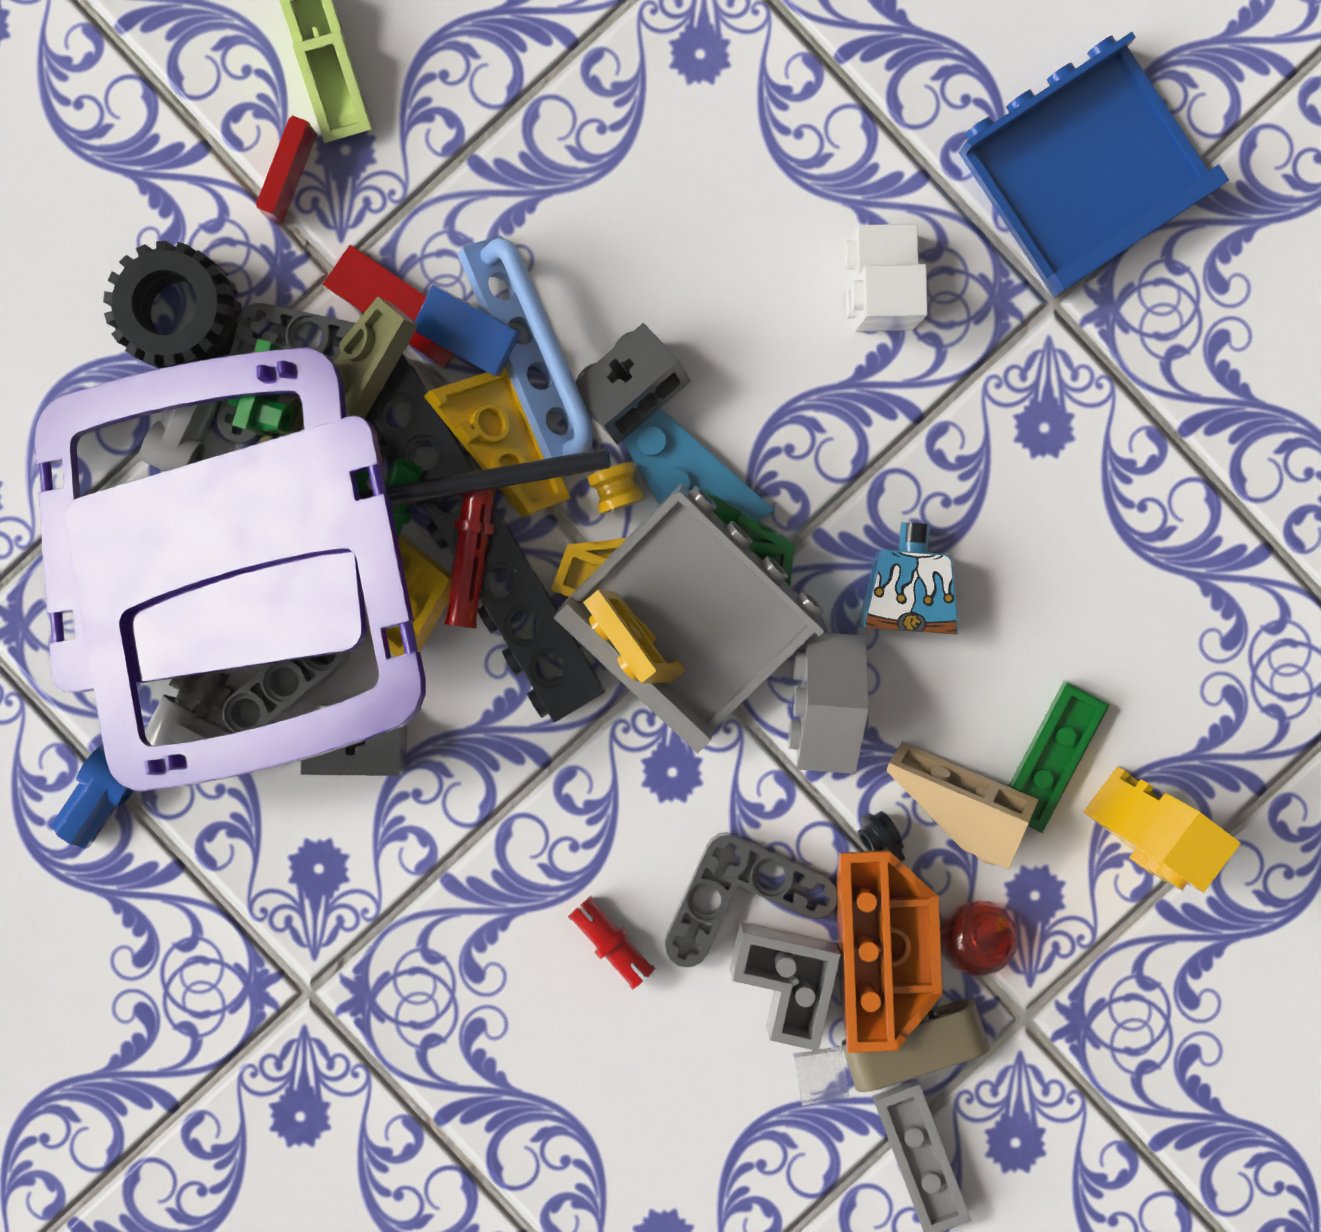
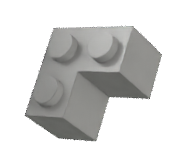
M814 633L805 641L804 651H795L793 680H802V687L795 688L793 715L794 717H799V720H790L788 749L797 750V770L856 774L869 712L866 636L822 633L818 636Z
M740 922L730 965L732 981L774 990L766 1025L770 1041L819 1051L841 955L837 946L829 941Z

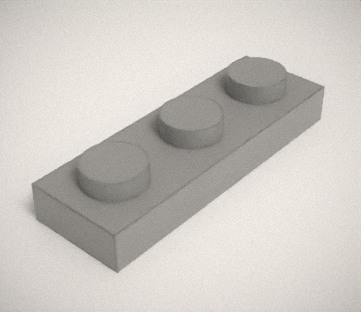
M915 1079L873 1095L872 1098L923 1232H943L971 1221L918 1080Z

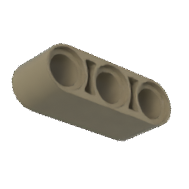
M973 999L959 1000L932 1008L918 1026L906 1037L907 1040L898 1051L848 1053L846 1038L841 1043L855 1089L858 1092L882 1089L975 1059L990 1050L976 1001Z

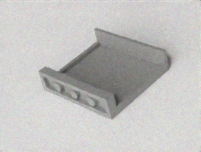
M681 483L560 605L554 619L698 754L711 741L712 731L811 635L816 633L820 636L824 632V619L820 616L824 610L809 593L803 590L798 595L785 582L788 575L774 559L767 556L762 560L749 547L753 541L740 526L733 521L726 525L713 513L717 506L705 492L697 486L690 490ZM597 590L616 592L631 608L633 613L656 636V641L653 642V645L666 663H671L677 659L686 672L672 683L641 684L639 680L633 681L620 667L617 661L620 653L612 642L602 639L592 628L589 622V617L592 614L583 602Z

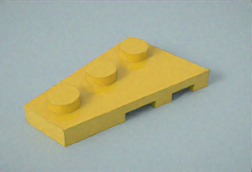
M505 367L500 376H494L486 372L430 390L424 395V398L483 470L544 459ZM562 477L498 488L522 518L571 499Z

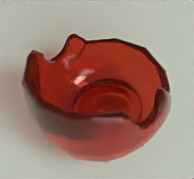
M990 901L965 903L957 907L948 921L940 927L941 953L952 968L966 975L979 976L997 973L1012 960L1016 953V924L1006 909Z

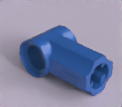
M103 744L98 746L82 765L76 777V781L79 782L50 825L56 832V835L62 840L84 850L92 845L116 807L122 806L134 792V790L121 785L111 774L105 758Z

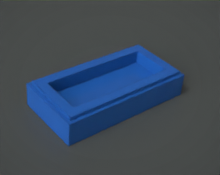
M435 285L431 286L415 319V323L418 324L415 332L494 376H500L521 334V331Z

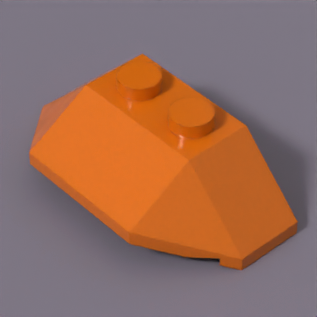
M889 850L839 852L836 886L838 898L836 904L838 950L841 954L839 960V985L847 1052L898 1051L907 1040L906 1037L918 1026L942 996L939 896Z

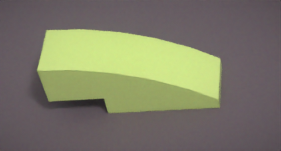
M279 0L292 37L293 50L324 143L371 130L372 127L334 0Z

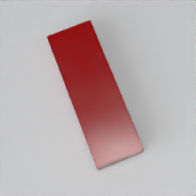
M352 245L348 246L322 284L363 314L374 300L380 297L392 302L414 322L426 299L425 295ZM414 332L409 342L410 346L444 369L447 368L456 355L417 332Z

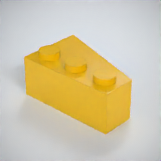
M1117 766L1083 813L1134 850L1129 859L1151 875H1156L1164 882H1169L1181 891L1189 885L1204 893L1240 846L1241 842L1198 810L1167 793L1160 798L1152 792L1154 787L1142 779L1140 781L1136 780L1124 769Z

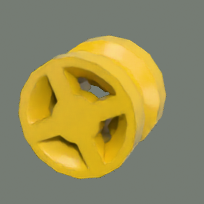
M632 461L604 469L587 477L590 487L597 490L600 498L597 503L600 514L618 510L645 499L642 489L635 485L633 476L636 470Z

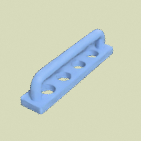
M502 236L465 245L458 252V257L480 309L506 324L509 322L519 323L527 331V344H515L505 364V368L544 459L593 451L594 434L590 416L519 250L511 241L504 239ZM490 277L499 278L506 283L509 289L508 299H499L491 293L488 285ZM528 367L539 368L545 374L547 379L545 390L536 389L529 383L527 378ZM553 411L562 416L566 424L564 435L555 434L549 429L546 423L548 412Z

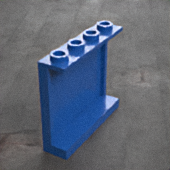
M1130 32L1118 41L1115 40L1113 35L1105 38L1087 52L1090 57L1088 61L1077 68L1074 67L1072 62L1061 67L1047 78L1046 81L1050 85L1037 95H1034L1031 89L1025 91L1006 106L1009 113L996 122H993L990 116L978 122L965 133L969 140L966 141L959 151V155L1053 298L1230 181L1219 164L1210 170L1207 169L1128 48L1136 38L1133 32Z

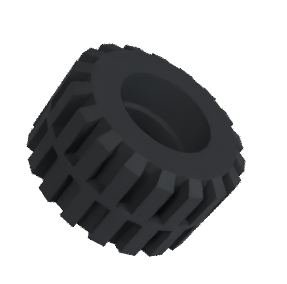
M156 241V249H152L144 244L135 248L138 253L137 258L132 259L125 255L119 261L124 269L120 275L113 271L111 272L107 281L115 286L113 292L104 291L103 302L111 306L112 311L104 313L106 323L115 328V331L111 334L117 343L126 347V352L151 366L162 369L218 358L216 353L220 349L225 352L230 350L232 343L228 341L231 332L235 333L237 326L235 314H240L242 307L241 303L234 296L238 294L235 284L227 278L228 274L218 264L201 251H196L187 244L177 242V245L173 246L168 241ZM178 282L190 283L197 296V309L192 321L187 327L177 333L170 335L159 334L154 328L151 318L152 304L156 296L162 289Z

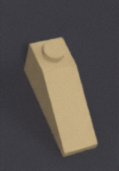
M901 742L886 771L963 850L976 855L978 859L987 864L999 865L1009 870L1038 799Z

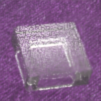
M841 1046L793 1054L802 1106L850 1098Z

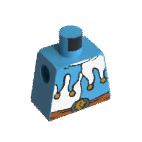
M901 522L899 551L878 550L876 552L858 627L958 635L951 555L928 553L930 524Z

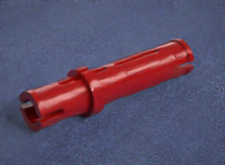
M495 489L463 494L460 520L455 519L454 530H458L451 575L446 619L444 620L445 625L474 629L477 627L476 620L488 535H493L494 525L490 524Z

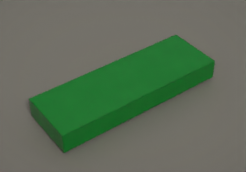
M1063 681L1008 786L1038 799L1028 826L1040 833H1043L1110 706V704L1068 682Z

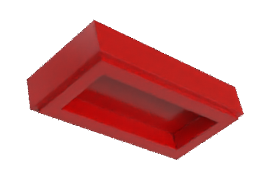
M293 115L288 119L256 202V208L267 219L280 224L284 222L317 133L308 121Z

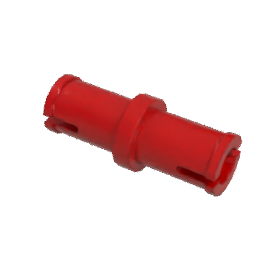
M589 896L580 905L592 917L593 921L591 922L579 908L572 911L568 918L595 945L597 949L594 953L600 959L605 957L633 990L643 980L632 969V963L647 978L656 968L626 937L629 932L624 926L618 928L596 904L594 898Z

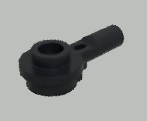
M883 811L875 815L867 813L860 819L862 828L858 830V835L866 850H889L901 862L904 861L905 856L902 852L904 845L900 833L891 818Z

